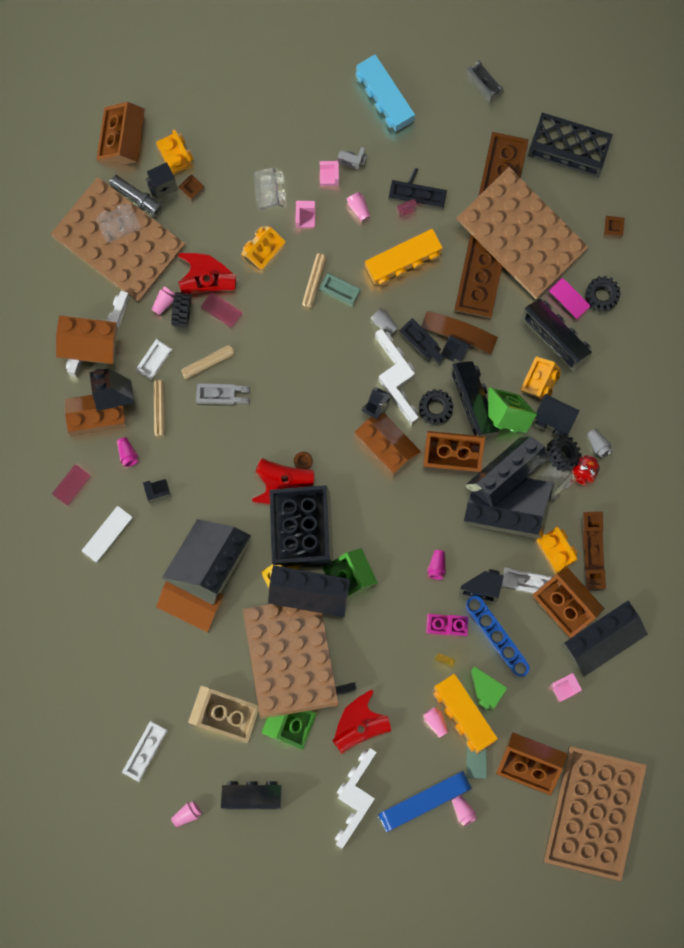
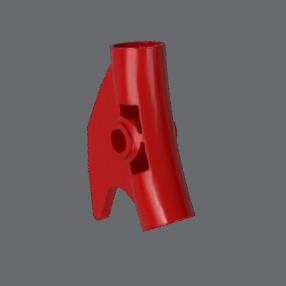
M199 253L178 254L179 258L188 262L191 266L190 271L184 278L178 281L181 293L192 295L209 291H235L236 274H233L225 265L212 256Z
M261 458L255 473L265 483L266 490L264 493L253 497L252 502L270 504L269 490L313 486L314 470L289 467ZM282 476H288L286 479H282Z
M369 690L356 698L343 711L334 739H332L342 754L361 742L391 732L388 715L374 713L368 708V702L373 695V690ZM358 727H364L365 731L359 733L357 729Z

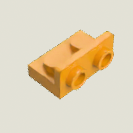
M175 129L172 130L171 135L156 142L165 163H168L173 175L193 167L191 160L194 159L190 150H186L183 146L185 140L182 134H177Z
M270 226L260 227L255 233L256 237L243 246L244 250L241 253L260 270L267 265L286 243Z
M536 356L520 390L542 401L545 394L552 395L553 387L560 378L561 368L553 361Z
M558 526L543 535L542 539L536 540L556 573L565 565L568 567L577 561L576 556H578L574 546H569L566 541L568 539L567 534L563 529L560 530Z

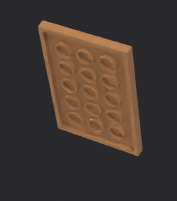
M510 167L456 218L535 299L588 248Z
M99 177L94 180L50 233L53 238L121 290L127 292L138 303L186 246L178 237Z
M273 604L243 609L260 719L338 706L322 613Z
M570 746L544 863L622 881L647 765Z

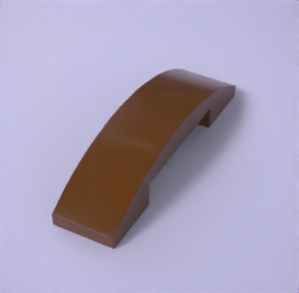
M429 311L426 312L421 325L429 333L440 334L445 337L450 335L474 347L473 349L489 355L492 354L498 339L497 336L476 326Z
M603 511L583 512V552L587 589H606Z

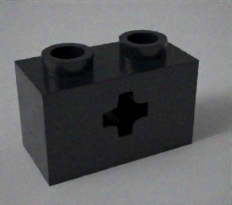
M167 162L146 171L148 178H146L147 186L151 194H155L157 199L178 190L175 177Z

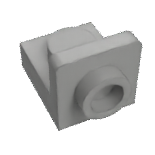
M361 147L358 156L351 151H340L338 164L359 170L360 166L366 162L367 154H365V148Z

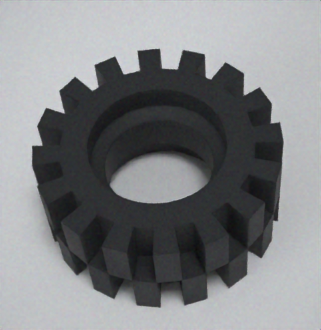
M598 276L597 279H592L591 283L588 284L585 294L586 302L591 305V309L595 308L597 312L599 310L606 312V310L610 311L617 305L621 295L620 286H617V281L614 282L612 281L613 278L610 277L608 279L607 276H603V278ZM601 287L608 289L610 292L609 299L605 301L599 300L596 297V290Z
M175 293L171 315L172 326L188 327L192 303L191 294Z
M436 389L427 391L419 402V413L422 419L426 420L428 424L433 423V425H441L443 422H447L453 412L454 404L452 398L448 396L446 391L445 393L442 392L441 389L439 391ZM434 400L440 401L444 406L443 411L439 414H434L429 410V404Z
M562 434L556 437L546 447V451H548L546 456L550 457L548 459L549 463L552 462V467L557 466L556 470H561V472L568 471L579 465L578 460L582 456V453H579L580 447L576 446L578 443L576 441L573 442L574 438H569V435L564 436Z

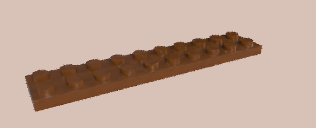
M492 132L479 195L508 167L521 178L529 139ZM470 234L454 311L491 319L502 265L472 234Z

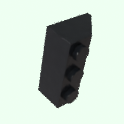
M227 781V785H222L221 809L282 810V785H278V781H266V785H258V781H246V785H238V781Z

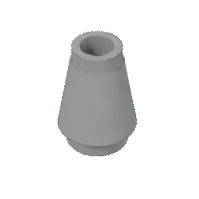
M381 307L370 318L373 324L382 328V330L390 335L398 328L388 312Z
M597 429L587 434L595 454L600 458L609 455L613 451L612 444Z

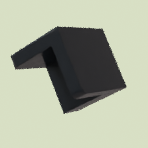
M449 335L441 355L453 363L463 362L469 350V344Z
M374 387L368 402L362 407L361 411L378 419L387 410L392 395Z
M166 479L153 483L150 480L142 482L149 504L171 497Z

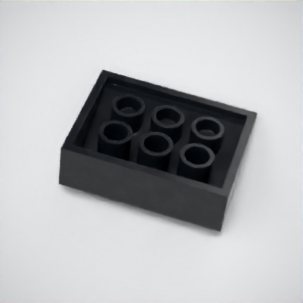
M526 478L493 508L471 491L464 522L468 526L542 539L554 483Z
M327 485L269 490L272 565L300 567L333 566L330 491Z
M197 519L162 576V579L214 605L245 553L251 535L233 526Z

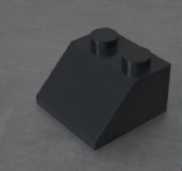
M109 368L89 372L92 395L97 411L135 403L130 379Z
M545 394L533 422L536 427L542 430L548 429L552 431V434L556 437L562 434L565 436L569 434L580 410Z
M489 569V572L484 571L461 585L459 594L470 597L479 596L482 600L497 603L504 575H500V571Z

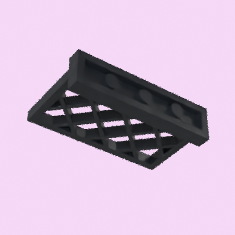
M542 112L528 156L600 177L613 134ZM543 119L551 121L554 126L545 129L542 124ZM564 125L571 129V132L565 135L560 129ZM556 129L560 137L552 140L548 133ZM581 131L587 132L589 137L581 140L578 133ZM545 135L549 142L543 144L536 141L538 137ZM574 135L578 142L570 145L566 138ZM596 138H607V142L599 146ZM563 140L566 148L559 149L554 143ZM592 140L596 148L588 151L584 143ZM581 146L584 153L580 155L575 154L573 148ZM598 151L602 157L601 161L594 160L590 154Z

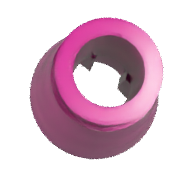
M123 437L117 440L120 462L124 467L137 464L139 456L128 438Z
M434 550L427 570L429 578L436 580L444 579V575H446L445 551Z

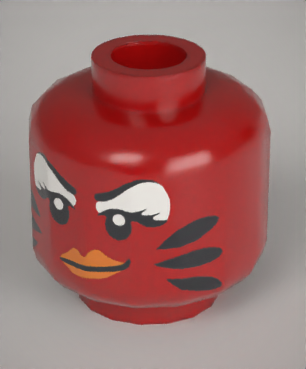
M585 455L580 457V460H578L579 465L575 466L572 470L576 482L581 485L593 483L600 470L598 460L592 456Z

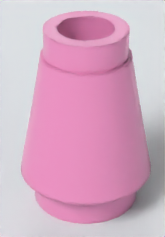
M357 192L347 198V205L361 221L371 216L364 195Z
M164 286L162 290L160 289L151 310L161 316L174 302L175 293Z
M437 707L423 714L425 722L439 737L449 732L443 714Z
M462 795L452 800L460 823L466 826L477 819L476 811Z
M192 801L191 803L187 802L171 819L178 828L199 819L202 813L198 805Z

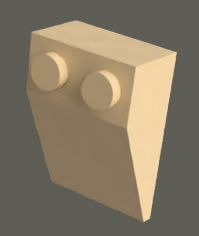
M201 686L188 723L248 743L259 707L245 700Z

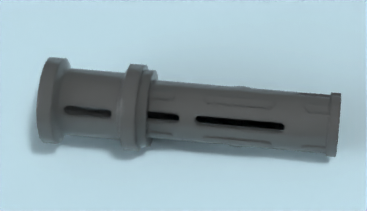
M117 174L111 178L110 185L137 202L138 207L145 208L151 212L153 217L162 209L163 202L156 201L150 197L149 193H143Z

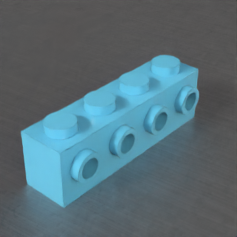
M376 54L356 65L355 75L358 81L364 83L367 95L370 98L373 97L376 101L375 106L379 113L383 112L385 115V122L389 128L393 127L395 132L415 121L414 112Z

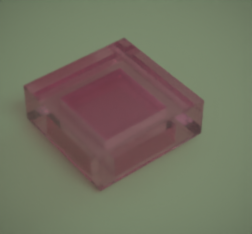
M415 199L397 206L399 217L416 211L417 204Z

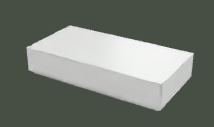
M156 339L135 369L136 372L152 381L173 351L172 348Z

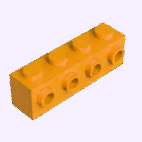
M432 228L366 260L365 268L374 285H384L390 281V278L394 276L400 277L407 273L406 270L412 267L416 269L429 259L433 261L439 258L443 248Z
M455 673L435 685V692L433 693L439 703L443 702L446 707L444 709L449 719H454L457 724L455 725L456 730L460 735L464 734L468 740L466 745L471 752L475 751L476 754H479L497 742L498 738Z

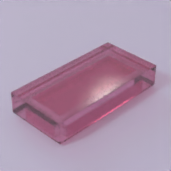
M213 292L209 294L201 305L203 310L231 329L242 316L241 311Z
M75 464L52 495L68 506L91 475Z

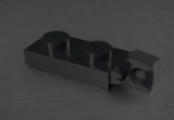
M413 318L399 330V333L428 361L433 359L438 365L444 361V357L439 353L441 350L439 344Z

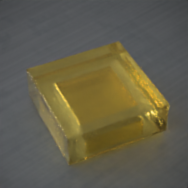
M438 653L434 662L453 668L455 659Z

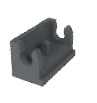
M479 60L474 67L470 66L467 68L466 76L489 103L504 92L503 87L494 80Z

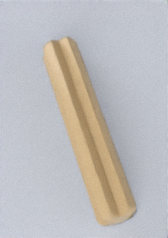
M318 253L316 255L302 305L307 308L312 307L326 261V256Z
M228 345L183 368L181 372L184 378L187 379L234 355V351Z
M156 380L153 382L155 436H164V382Z

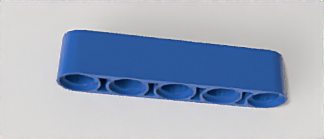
M479 596L470 597L466 603L468 614L512 675L516 678L525 677L530 670V666L485 602ZM477 601L480 604V608L472 610L469 603ZM482 617H489L491 624L484 626L481 623ZM495 632L501 633L503 636L502 641H494L492 634ZM511 648L514 651V656L507 658L504 655V649ZM523 664L525 666V673H517L515 666Z
M464 771L381 812L378 816L386 832H389L471 790L472 787Z

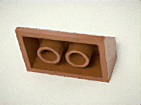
M130 102L104 107L97 161L117 164L137 162L144 121V108Z
M59 315L56 332V358L113 364L118 333L117 323Z
M93 395L65 399V417L70 436L127 428L124 405L97 411Z
M385 413L378 419L369 418L354 431V437L392 477L399 473L421 452Z
M427 431L423 466L481 472L485 436Z
M566 565L532 594L570 638L596 619L605 609Z
M166 581L156 608L208 633L225 597L220 594L215 604L212 605Z
M512 732L496 774L551 796L564 768L567 753Z

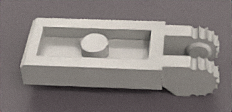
M198 383L196 404H249L250 399L246 397L236 398L235 392L247 393L250 392V387L235 386V384Z

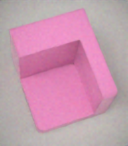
M320 161V186H339L338 161Z
M296 201V228H314L315 201Z
M573 673L551 684L559 702L582 691Z

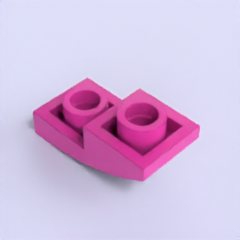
M563 278L548 290L575 319H578L590 307L582 296Z
M427 614L426 634L467 636L469 617Z

